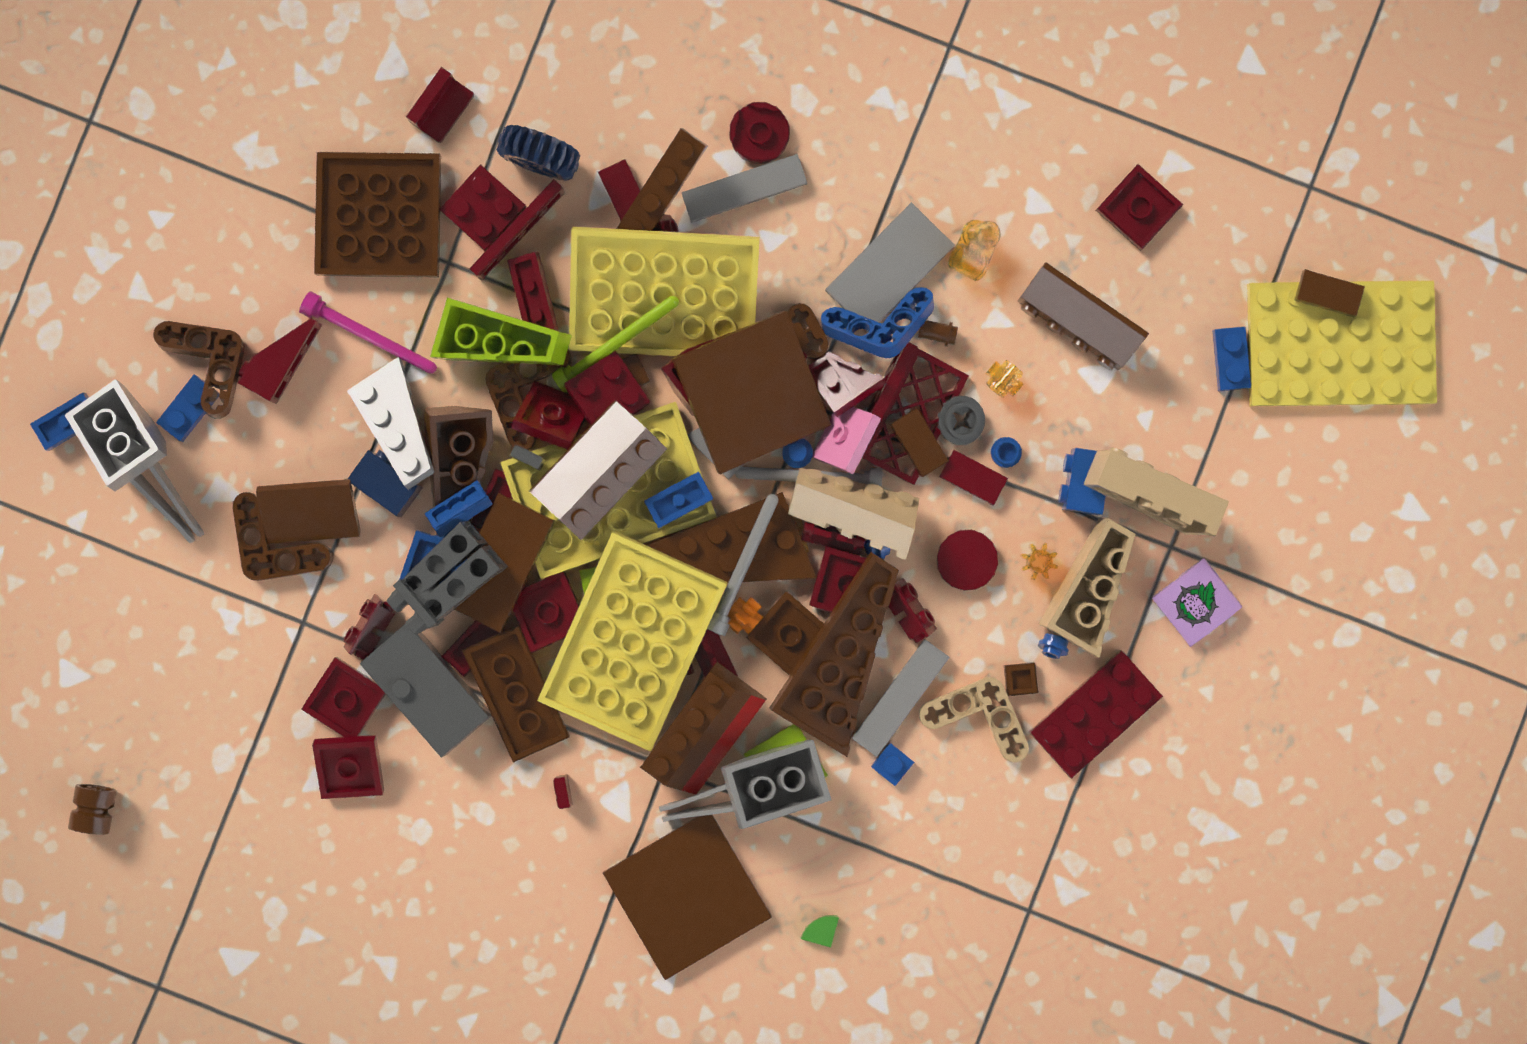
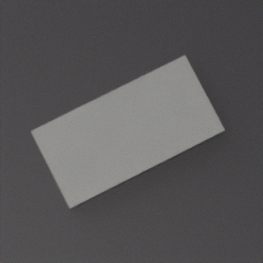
M911 202L825 291L843 309L880 322L955 247V244Z

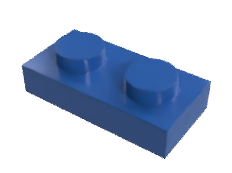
M1246 327L1214 329L1212 333L1218 391L1251 388Z
M195 374L156 422L180 442H184L206 414L201 406V396L205 381Z
M83 392L30 423L45 450L50 451L76 436L65 414L89 398L87 393Z
M698 471L646 499L644 502L657 527L661 528L713 500V497Z

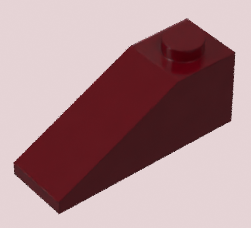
M310 318L254 355L251 361L247 360L239 371L241 378L238 384L277 404L321 329L322 324Z

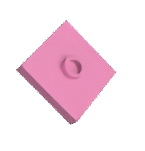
M852 407L839 417H836L833 412L830 418L831 426L825 428L812 457L820 462L853 474L881 418L855 407Z

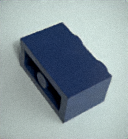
M368 450L347 478L351 479L352 485L397 517H402L423 489L422 486L416 484L408 490L403 485L385 453L381 450L377 453Z

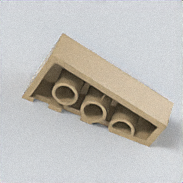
M1111 447L1110 450H1097L1083 485L1185 535L1216 536L1230 501L1181 481L1171 474L1158 471L1147 462L1128 458V453L1121 449Z
M799 468L788 514L823 528H827L830 525L835 526L841 535L852 539L858 535L870 540L869 546L879 550L886 546L897 551L896 557L906 560L915 531L920 498L903 491L894 492L886 490L876 484L867 485L855 482L844 476L835 477L823 474L817 469Z
M1099 517L1038 624L1065 638L1068 642L1087 653L1100 658L1103 648L1101 645L1105 632L1109 628L1110 614L1114 601L1118 597V587L1122 573H1125L1136 534L1109 518Z

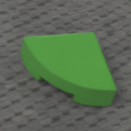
M825 915L815 919L806 926L801 939L831 947L839 916Z

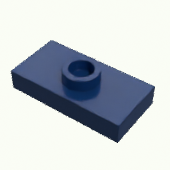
M475 481L424 514L438 536L442 537L453 530L460 522L468 521L493 504L479 482Z

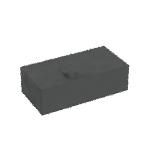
M406 623L360 663L441 758L448 755L491 717V713L485 704L442 657L422 632L414 634Z

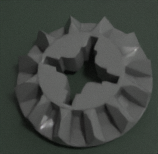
M953 396L952 399L943 403L941 412L937 414L939 417L937 428L941 431L943 438L956 445H967L974 442L981 435L985 426L983 408L975 399L968 396ZM953 413L958 415L965 414L966 416L963 420L968 428L959 425L955 427L957 420Z

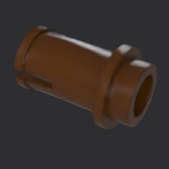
M926 320L919 329L918 338L943 342L948 347V344H955L958 327L953 326V322L947 325Z

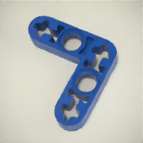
M923 287L910 290L883 323L843 308L832 307L825 310L821 315L822 329L828 337L881 358H892L903 350L934 310L933 293ZM908 319L912 321L909 325L899 326L896 324L899 320ZM859 329H866L869 331L866 335L856 336L853 334L855 331Z

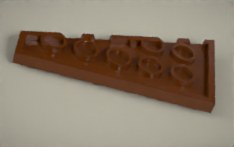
M783 492L776 494L778 504L743 582L817 578L792 515L788 514L789 507ZM766 498L646 546L729 583Z
M870 552L769 707L777 715L848 757L850 739L853 730L855 731L858 710L861 700L864 699L875 659L877 641L881 637L883 630L882 623L885 612L890 604L899 572L896 567Z

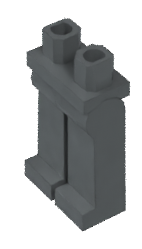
M470 521L460 522L403 580L400 579L393 585L395 590L389 596L387 602L396 612H401L408 605L416 612L406 621L407 626L414 634H419L428 628L438 626L445 620L444 617L450 614L457 606L508 567L490 545L482 547L487 541Z

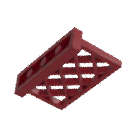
M908 342L903 350L893 357L883 377L887 384L876 391L866 411L878 416L881 420L861 459L915 485L919 473L915 467L910 476L900 471L897 458L906 456L907 453L902 452L895 455L890 438L896 435L895 433H888L885 422L891 414L899 412L900 417L905 415L904 410L920 406L922 416L937 440L941 433L937 428L939 418L929 421L924 404L940 399L943 408L946 396L951 395L950 400L953 396L960 395L969 375ZM918 357L928 362L931 375L916 379L913 366ZM935 366L939 367L943 371L936 372ZM950 373L959 378L954 390L943 393L938 376ZM910 374L911 381L905 383ZM933 378L938 395L923 400L918 383ZM913 385L918 402L902 406L899 396L902 388ZM895 402H896L898 408L892 410V408H893V406H894V404H895ZM937 422L934 430H932L931 424ZM882 430L884 436L877 438L880 431ZM886 440L890 457L878 460L869 455L874 443ZM892 460L894 467L886 464L885 462Z

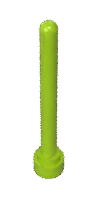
M676 296L668 297L574 366L560 367L552 373L555 383L564 393H568L564 387L565 382L612 354L672 311L679 304L678 298Z

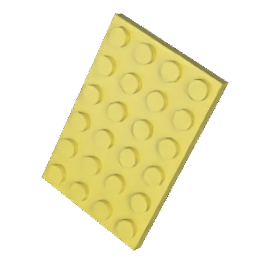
M572 227L569 334L572 337L569 350L595 351L670 296L678 298V306L617 349V353L677 356L687 348L755 323L760 237Z
M1354 281L1352 283L1365 286L1356 317L1295 301L1299 282L1247 284L1248 359L1251 381L1249 407L1436 404L1434 281Z
M676 401L633 416L667 450L582 540L529 492L567 449L551 444L531 451L544 458L545 463L541 471L515 458L500 462L513 500L556 520L536 561L541 579L599 560L613 531L644 544L717 518L712 503L709 501L671 523L658 528L644 502L646 499L698 471L702 476ZM582 434L577 435L575 441H576Z
M613 531L537 701L651 752L728 582Z

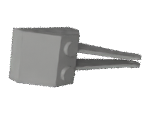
M115 379L65 414L107 487L116 492L130 482L178 529L189 543H193L195 537L183 520L141 474L149 468L188 526L197 536L201 537L204 535L203 529L189 512L158 462L167 456L164 437L153 419L122 383Z
M809 739L773 748L723 766L721 770L725 784L685 799L661 805L659 810L662 812L674 809L727 789L731 801L678 811L663 816L662 820L667 822L681 818L734 812L739 829H745L831 801V796L814 740Z

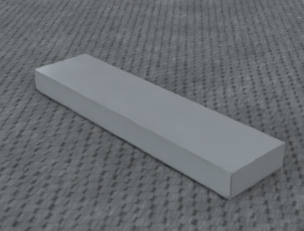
M795 154L681 192L690 221L693 223L807 185V180L799 156Z
M924 639L858 728L852 739L877 757L950 657Z

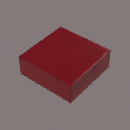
M568 774L556 776L553 784L557 807L559 809L569 808L573 805Z

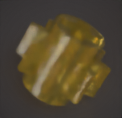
M1005 360L1002 365L996 361L985 373L990 377L986 385L1002 398L1007 393L1014 396L1024 385L1019 380L1023 376L1022 371L1008 360Z
M1043 543L1040 550H1037L1034 544H1029L1031 552L1029 554H1020L1021 558L1026 559V565L1021 568V571L1029 569L1032 572L1031 580H1035L1038 573H1041L1045 579H1049L1047 571L1050 568L1058 569V566L1053 564L1052 560L1058 553L1047 552V543ZM1036 553L1039 557L1045 556L1046 561L1042 563L1043 569L1032 565V562L1036 560Z

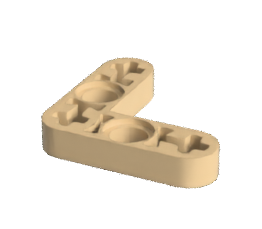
M982 678L926 702L919 710L920 721L929 729L941 728L983 710L999 751L1005 759L1016 763L1025 759L1028 754L1029 747L1003 684L996 678ZM988 682L991 686L998 687V690L994 692L997 702H1000L1002 699L1005 702V705L995 706L990 711H988L987 705H993L989 696L982 695V691L986 689L985 684ZM959 694H965L970 699V706L964 712L956 711L953 707V699ZM947 699L948 709L954 715L953 717L948 718L945 712L938 716L937 723H933L932 720H925V715L929 713V707L940 710L944 708L941 701ZM998 711H1006L1010 715V724L1006 728L1001 729L994 724L993 718ZM1016 728L1017 733L1011 734L1015 743L1022 744V747L1018 749V756L1006 752V749L1010 747L1007 737L1000 740L999 734L1009 733Z

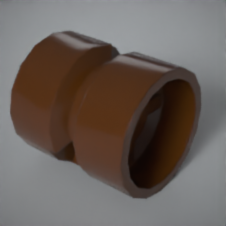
M76 784L73 803L77 808L70 813L68 829L86 834H109L112 816L108 813V809L114 807L117 790L100 785Z

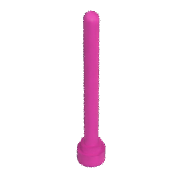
M309 291L303 299L299 313L308 318L315 317L318 319L322 317L429 374L436 372L437 366L434 362L327 307L326 302L322 301V297L316 293Z

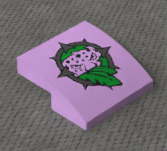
M1205 558L1180 574L1175 581L1156 593L1152 598L1190 647L1242 608L1241 603Z

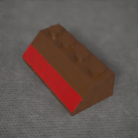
M716 662L640 768L664 786L696 795L767 698Z

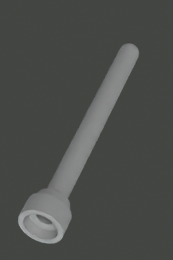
M741 467L735 473V476L739 479L796 482L799 470ZM870 468V471H864V474L821 471L823 474L835 477L844 476L855 482L867 485L876 484L882 487V468Z
M775 494L767 496L717 610L714 612L707 629L725 636L728 631L730 617L727 615L778 504V497Z

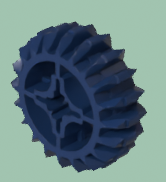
M507 125L504 127L502 134L500 133L497 142L499 144L496 150L506 161L542 176L563 181L572 179L574 173L577 172L580 154L577 149L565 141L519 125Z

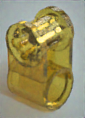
M970 220L963 227L955 249L950 255L949 268L974 281L982 279L988 270L991 257L1000 241L1001 232L999 226L992 221Z

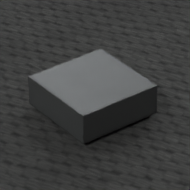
M518 445L514 446L510 454L511 457L541 471L545 463L544 458Z

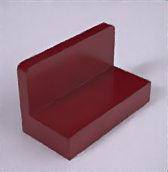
M441 67L411 108L406 118L412 125L438 143H442L474 98V93L455 80L450 72Z

